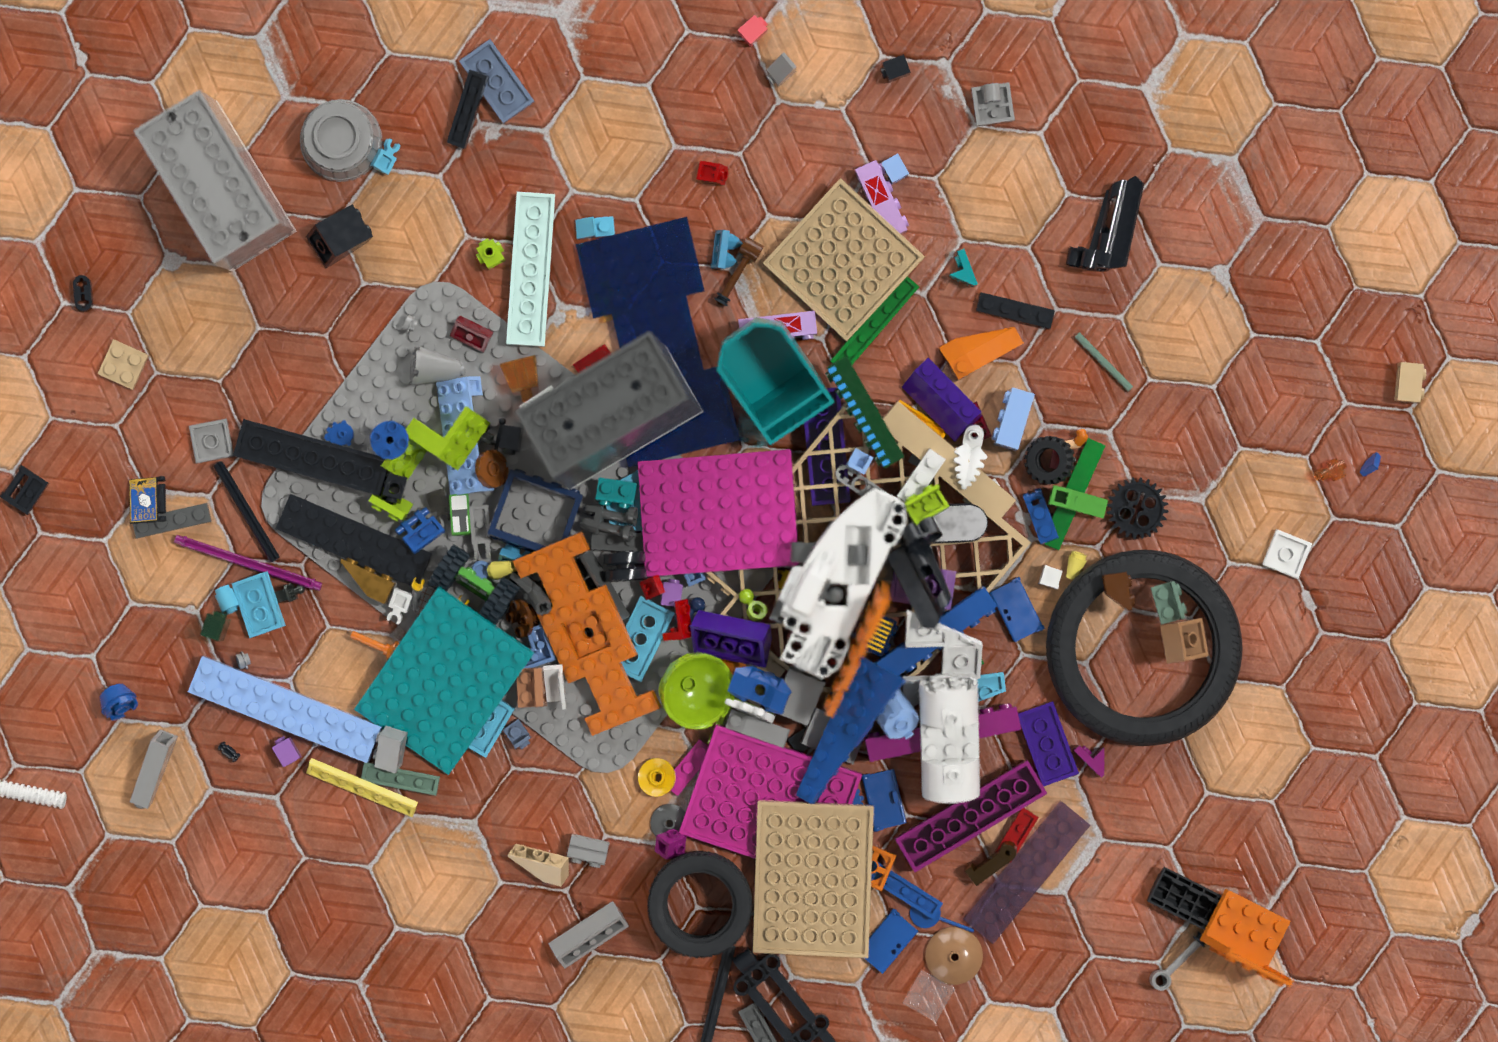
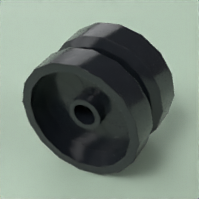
M618 551L603 555L604 565L616 566V569L605 571V582L647 579L646 569L644 567H635V565L646 562L645 552Z

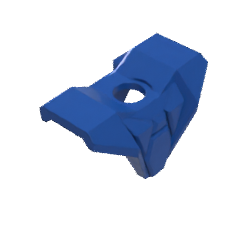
M755 666L736 668L727 690L743 702L750 699L765 706V711L781 715L784 713L788 698L792 693L783 678ZM758 684L765 687L766 692L764 695H758L755 692V687Z

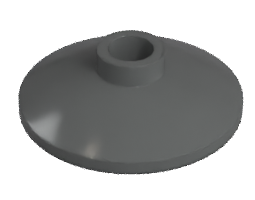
M665 804L658 807L652 814L650 822L653 834L656 836L670 829H675L679 832L685 811L675 804ZM667 820L673 821L672 827L666 826Z

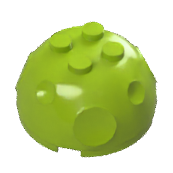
M687 653L669 664L660 680L659 696L662 706L669 717L682 727L688 729L711 727L718 719L724 718L731 709L724 702L726 698L733 701L735 699V696L727 691L733 675L727 665L719 658L706 653Z

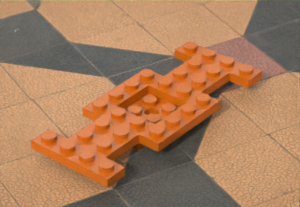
M581 531L517 558L513 563L520 579L535 572L539 574L553 605L548 614L539 615L537 613L540 623L559 664L563 665V673L568 684L585 677L600 708L599 712L584 718L593 736L661 708L654 689L638 696L635 694L621 662L637 655L636 649L606 584L593 590H588L573 557L590 549ZM585 628L593 630V637H588L585 634Z

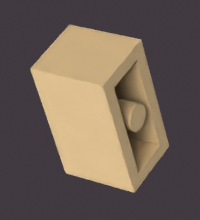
M1398 363L1394 401L1407 403L1421 402L1425 393V389L1422 388V380L1426 379L1424 364Z

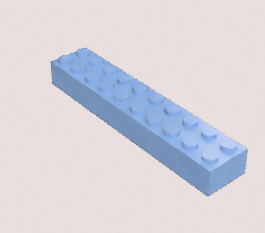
M207 656L201 657L188 690L191 694L365 763L370 761L377 744V734L382 731L381 726Z

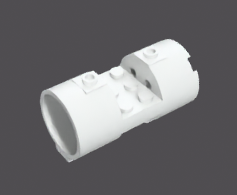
M955 673L935 674V676H930L929 681L922 679L919 682L922 796L927 800L940 803H959L976 799L980 795L978 681L973 677H969L966 680L962 678V675H955Z

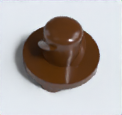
M522 599L511 601L509 612L506 613L507 623L511 624L517 638L529 636L532 633L533 624L537 626V623L540 622L537 613L531 604L527 605Z

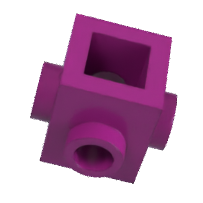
M670 829L656 835L655 852L666 860L685 854L686 836L680 834L677 830Z

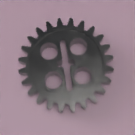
M1134 477L1131 478L1130 484L1127 480H1124V486L1117 484L1119 490L1112 489L1114 497L1108 496L1112 503L1107 504V507H1110L1111 510L1106 512V514L1112 515V518L1108 521L1115 522L1112 528L1119 527L1118 534L1125 531V537L1127 538L1132 534L1133 539H1136L1137 534H1139L1140 539H1143L1144 533L1151 537V530L1157 533L1156 526L1163 527L1160 521L1167 520L1163 513L1169 512L1164 509V506L1168 505V503L1162 501L1166 495L1160 496L1159 494L1162 488L1156 490V483L1150 486L1149 479L1143 483L1142 477L1138 479V482L1135 481ZM1129 491L1136 493L1137 498L1135 501L1128 500L1127 493ZM1144 492V497L1139 506L1142 511L1137 512L1134 523L1130 524L1135 512L1133 506L1138 504L1140 495ZM1148 497L1154 500L1153 508H1148L1145 505V500ZM1123 508L1130 512L1128 519H1123L1120 516V511ZM1141 515L1145 516L1148 520L1145 526H1141L1138 523V518Z

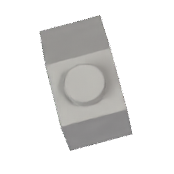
M784 52L766 70L768 74L766 78L772 85L776 83L779 87L796 73L797 67Z

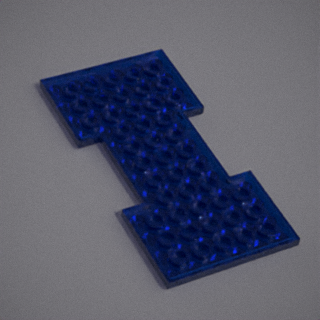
M688 217L576 244L593 319L612 315L620 349L649 331L654 334L669 350L703 410L701 414L626 457L628 467L637 466L640 461L662 460L740 441L728 385L717 371V367L704 369L688 304L687 296L705 292Z

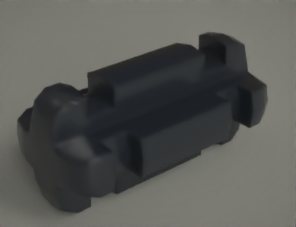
M222 742L217 748L228 759H232V762H236L240 757V753L237 754L236 750L226 745V742Z

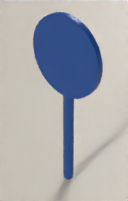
M911 906L910 917L918 927L930 928L940 920L969 932H974V929L941 917L940 909L934 919H931Z

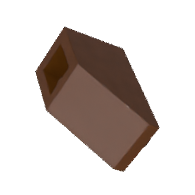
M1127 572L1102 575L1105 595L1126 611H1131L1132 606H1135L1134 595H1130L1129 587H1132L1131 576H1127Z

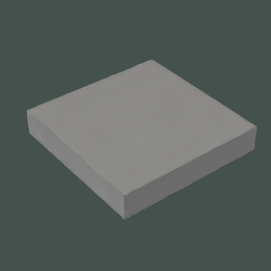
M227 419L189 426L196 464L234 457Z

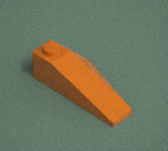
M1010 327L955 338L939 347V350L956 380L959 381L1024 344L1016 328Z

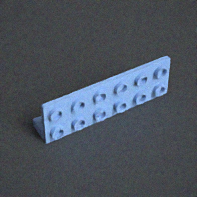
M480 376L461 377L436 383L443 438L465 406L473 410L472 396L483 395ZM476 443L475 448L472 449L459 470L446 463L450 495L495 490L494 488L483 486L477 478L475 464L479 456L478 443Z

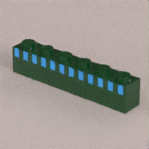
M845 356L826 367L827 372L825 374L830 383L834 381L837 389H835L836 394L840 400L844 398L847 403L844 406L849 416L853 415L857 421L854 423L859 433L863 432L866 436V439H864L866 446L869 450L873 448L876 454L873 458L877 465L887 468L904 458V454L848 357Z

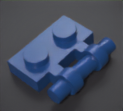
M426 507L414 512L411 518L406 521L403 520L394 529L398 535L404 531L407 533L402 539L413 554H416L445 533V529L434 516L429 519L425 518L430 513ZM419 521L421 525L413 530L411 526Z

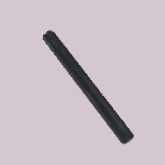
M222 461L217 462L213 465L215 471L270 562L278 560L280 556Z
M735 945L722 953L700 1042H712L736 948Z

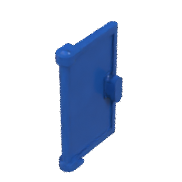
M1016 577L1010 583L990 592L991 597L998 605L997 609L1014 642L1045 629L1021 583L1020 577Z
M890 769L874 774H863L861 779L863 780L868 805H874L873 832L907 823L895 770Z
M893 908L890 914L869 937V957L865 959L883 974L919 931Z

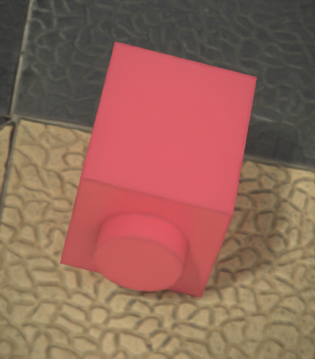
M754 15L738 29V34L751 47L768 32L766 28L768 24L761 16L757 18Z

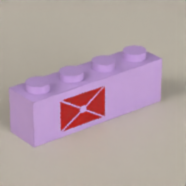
M875 160L855 169V174L869 205L900 234L907 232L908 221L905 215L901 216L899 212L901 206L898 199H893L891 194L893 188L891 183L884 179L883 174L886 173L882 164H878Z
M815 311L758 317L782 321L793 338L802 337V340L814 339L813 335H817ZM754 318L738 319L739 328Z

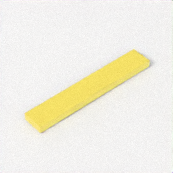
M313 758L309 762L306 773L410 817H413L418 802Z

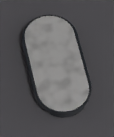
M971 503L948 504V509L934 516L942 532V537L934 543L973 542L985 534L988 526L985 512L979 506Z

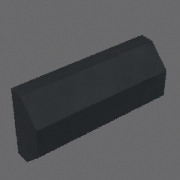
M1163 867L1151 888L1147 901L1205 930L1221 895Z

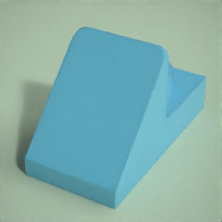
M593 216L575 220L577 239L615 236L613 216L594 218Z

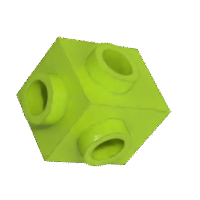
M487 238L479 243L480 247L476 248L479 252L476 254L481 264L485 263L489 270L506 261L502 255L504 249L499 241L495 243L493 239L489 241ZM488 251H493L492 255H487Z

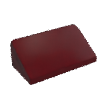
M459 316L455 321L450 337L484 353L494 332L463 316Z

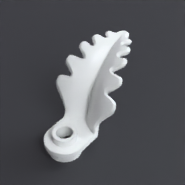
M970 425L966 428L962 445L955 448L956 450L954 451L955 454L959 455V457L954 458V462L960 464V466L955 467V471L960 472L956 475V478L961 479L958 481V484L961 485L963 490L967 486L972 485L970 481H976L974 475H980L976 468H984V464L980 460L987 459V455L981 449L984 431L978 425ZM975 432L978 436L972 437L971 433Z

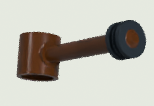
M749 237L745 239L738 252L743 257L722 293L717 292L718 296L714 298L719 305L728 306V301H731L728 296L749 260L755 263L764 248L763 245Z

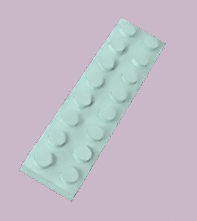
M517 192L506 345L545 347L555 194Z

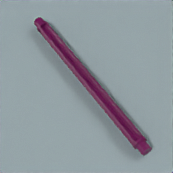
M176 535L174 543L181 545V547H187L262 573L268 571V574L302 585L310 588V590L320 591L322 583L316 581V579H310L187 538V536Z

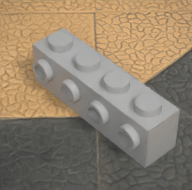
M612 901L548 944L557 960L564 968H567L629 927L619 908Z

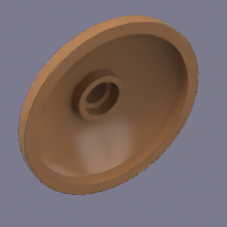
M947 927L931 937L926 947L925 960L929 971L936 979L946 984L958 985L971 980L978 973L983 961V951L980 942L974 934L959 927ZM952 954H958V959L952 960Z

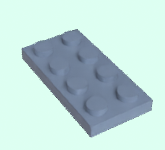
M491 39L459 60L467 73L469 70H474L489 76L483 96L503 124L535 102Z

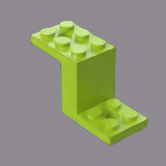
M465 406L443 438L413 418L406 428L409 436V445L406 451L398 458L385 459L381 466L395 475L406 477L408 480L424 458L426 452L429 451L448 465L459 470L472 449L475 448L476 443L487 430L490 422Z

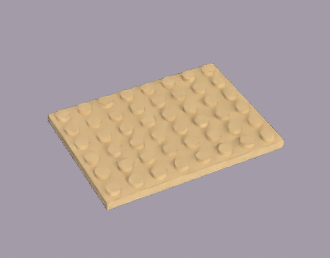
M758 800L753 953L869 957L874 805L810 804L808 802Z

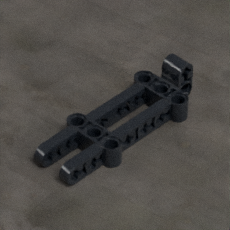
M746 947L732 958L733 963L742 973L734 981L735 993L740 996L747 994L783 1037V1042H812L818 1036L823 1042H837L827 1030L829 1027L827 1015L824 1013L814 1014L779 971L781 961L777 954L768 953L758 960L753 952ZM774 957L778 963L776 966L770 967L766 963L767 959ZM753 970H761L763 973L762 977L754 979L751 975ZM769 976L772 977L806 1020L794 1032L788 1028L756 988ZM738 982H746L748 985L747 989L739 991L737 989ZM817 1018H824L826 1024L823 1027H818L815 1024ZM802 1030H809L811 1036L808 1039L801 1038L800 1032Z

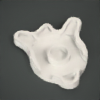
M726 698L724 702L726 705L744 714L771 724L774 721L775 716L761 708L735 699L733 701Z

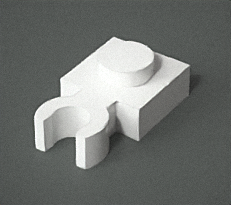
M398 588L394 589L388 606L393 608V611L388 614V621L391 620L392 615H396L398 618L396 624L399 625L402 622V612H408L412 601L411 593Z

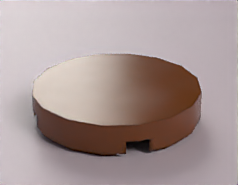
M486 450L480 453L476 459L475 471L477 478L487 488L502 486L508 478L509 469L505 463L507 461L501 452Z

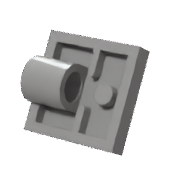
M1009 82L1001 84L991 83L971 88L976 126L1015 121Z

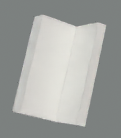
M563 665L543 666L547 702L561 701L562 710L566 709Z

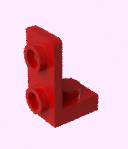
M688 599L675 601L678 627L669 628V632L662 633L663 641L692 637Z

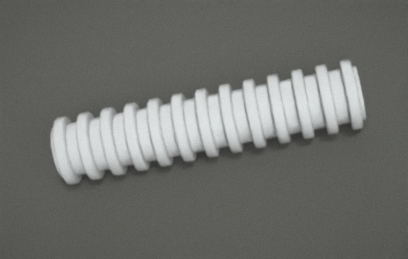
M0 779V797L6 796L8 799L12 797L13 800L17 798L18 801L36 802L38 805L41 803L43 806L47 804L48 807L53 805L54 808L58 806L59 809H63L66 804V792L61 794L60 791L43 790L41 787L37 789L36 786L31 788L30 785L26 787L25 784H13L11 781L7 783L6 780L1 782Z

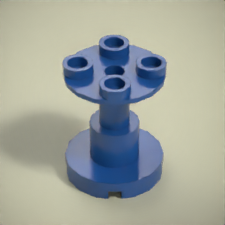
M385 421L378 424L370 435V444L373 451L384 459L400 457L409 445L406 427L395 421ZM390 438H393V443L389 444Z

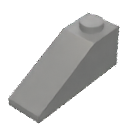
M732 709L725 728L782 748L785 747L790 729Z

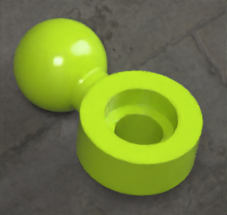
M743 589L739 593V600L741 603L748 605L747 616L752 621L758 622L763 620L767 613V607L760 601H754V594L751 590Z

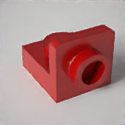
M700 161L696 179L725 185L729 175L728 167L720 163Z
M659 574L639 582L646 600L665 593Z

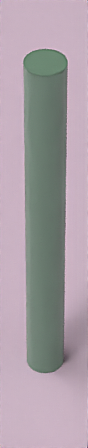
M1080 332L1074 337L1127 391L1133 388L1125 377Z

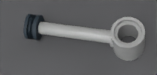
M1199 931L1197 932L1198 935L1193 936L1195 941L1167 969L1156 970L1151 973L1149 982L1153 988L1160 991L1168 989L1171 985L1170 976L1200 946L1205 947L1206 943L1200 941L1202 934ZM1159 975H1163L1165 978V982L1162 985L1156 984V978Z

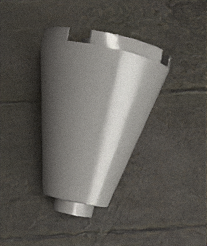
M419 346L414 347L412 354H415L416 357L411 360V384L449 381L463 375L464 365L460 364V360Z

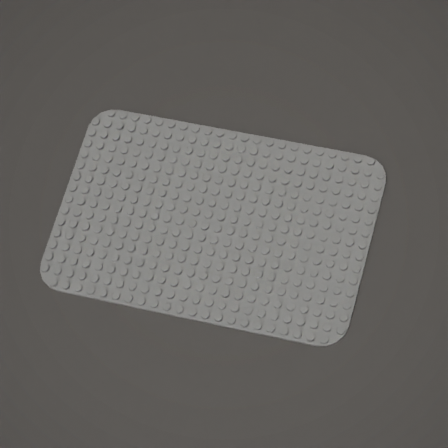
M432 282L420 286L408 297L303 435L326 441L324 438L325 434L329 433L327 428H332L333 422L339 424L342 420H345L352 427L354 433L351 445L347 446L345 444L342 446L374 455L377 454L373 451L370 444V435L378 424L385 421H395L407 428L412 419L415 418L443 437L437 382L411 384V360L416 357L412 353L414 347L419 346L460 360V364L464 365L463 375L459 376V378L468 376L481 377L483 395L472 396L473 411L490 422L491 428L488 432L495 435L494 441L497 439L500 418L506 419L505 425L524 429L520 452H515V455L505 454L502 452L503 449L498 447V451L506 458L507 462L505 463L509 472L510 470L520 469L526 472L525 475L531 477L537 475L544 478L545 482L551 483L553 481L560 483L552 478L515 411L520 408L521 404L552 385L555 388L575 376V374L539 347L506 345L507 322L464 289L450 282ZM407 316H415L414 320L418 322L414 331L409 330L406 333L407 331L403 330L402 327ZM459 316H463L494 332L484 353L450 337L452 328ZM390 438L389 444L393 443V438ZM657 439L575 487L574 489L579 490L583 498L569 536L582 531L590 549L573 556L574 559L592 550V533L580 527V522L582 518L594 519L593 516L586 515L583 511L585 505H599V501L595 500L599 477L621 480L637 471L638 462L683 457ZM481 441L478 447L479 455L486 450H494L495 445ZM427 451L424 458L413 471V474L407 480L403 498L413 504L405 521L411 518L414 512L426 507L430 513L425 518L429 519L434 516L445 529V533L423 548V550L433 554L422 580H425V587L435 590L427 585V583L453 544L470 554L464 568L469 567L472 569L473 564L477 561H485L488 564L498 561L501 548H504L506 543L491 539V559H487L485 556V544H478L480 557L478 560H475L471 535L452 536L447 465L444 461ZM278 468L273 472L262 491L261 507L266 521L279 535L386 617L393 611V608L388 606L395 588L412 594V586L392 579V582L396 584L387 604L366 596L340 562L341 559H347L276 529L290 494L402 541V538L407 533L404 531L398 535L394 529L403 520L399 519L397 522L388 517L389 512L385 510L379 512L372 508L371 505L373 503L369 502L372 496L370 493ZM390 471L387 472V476H386L385 483H384V486H383V487H385L386 480H387V477H388V473L393 474L392 472H390ZM513 479L496 529L544 546L551 545L562 539L575 500ZM505 483L494 488V491L468 493L469 506L489 505L490 525ZM561 484V485H562V488H565V489H568V490H569L568 487H566V486H564L563 484ZM391 487L389 489L395 494H397L400 491L397 487ZM604 519V522L609 523V520ZM418 521L417 523L412 525L411 528L414 530L416 527L421 525V523ZM520 549L519 554L522 555L525 552V550ZM592 550L604 572L609 569H616V566L604 565L603 555L618 551ZM644 563V564L635 565V567H644V568H645V563ZM773 567L743 570L745 589L751 591L763 590L773 577ZM739 570L713 572L733 590L741 592ZM376 571L374 572L375 574L382 576L381 573H378ZM538 572L529 575L534 581L541 580ZM512 573L505 576V578L509 580ZM684 574L659 576L663 585L664 582H668V579L680 580L679 584L683 585L681 600L688 599V604L690 605L693 598L700 597L705 601L703 611L720 614L734 597L732 594L730 596L726 595L721 590L723 586L718 582L713 584L707 578L689 587ZM490 577L486 578L493 584L492 586L495 588L501 581V579L495 580L491 579ZM643 580L611 582L631 616L640 596L645 598L639 583ZM455 581L447 591L457 599L462 595L461 601L463 603L469 600L467 606L478 614L486 602ZM518 591L514 600L522 599L527 605L530 604L523 598V593ZM662 594L648 599L676 614L675 607L661 605ZM738 598L726 614L730 617L741 619L743 609L742 603ZM412 601L408 612H402L403 620L398 625L406 632H408L417 619L416 613L413 611ZM508 607L496 626L530 649L531 645L528 636L517 638L511 624L507 623L506 613L509 612ZM392 615L391 621L396 624L398 618L396 615ZM675 615L666 632L670 631L669 628L678 627ZM647 616L644 619L645 626L653 627L655 619L652 616ZM630 617L627 618V619H625V620L623 621L625 627H626V625H627V623H628ZM639 633L635 640L639 645H643L647 638L643 633ZM692 637L663 641L662 639L642 682L628 676L636 696L654 689L661 708L593 736L584 718L599 712L600 708L585 677L568 684L564 675L566 709L563 710L561 701L547 702V706L518 708L517 679L502 700L515 707L512 714L580 766L592 772L610 773L627 765L666 717L667 712L663 708L659 696L660 680L669 664L687 653H694ZM638 654L628 660L635 662L638 659ZM556 658V660L534 668H542L543 666L560 664Z

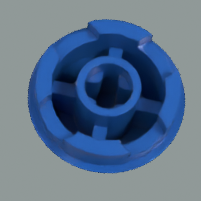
M124 684L110 686L100 695L101 712L106 718L110 717L112 721L125 717V712L131 708L132 710L137 708V696Z

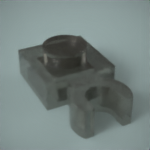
M444 488L425 494L431 513L436 511L438 513L436 516L437 521L442 524L440 520L442 515H446L448 521H451L450 514L445 510L450 505Z

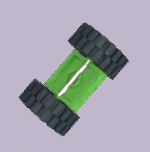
M453 544L434 570L427 585L435 590L441 587L448 591L453 582H457L486 601L479 615L496 625L508 609L511 601L514 600L520 587L505 577L501 579L496 588L493 587V584L488 579L479 578L476 576V572L469 567L464 568L470 554Z

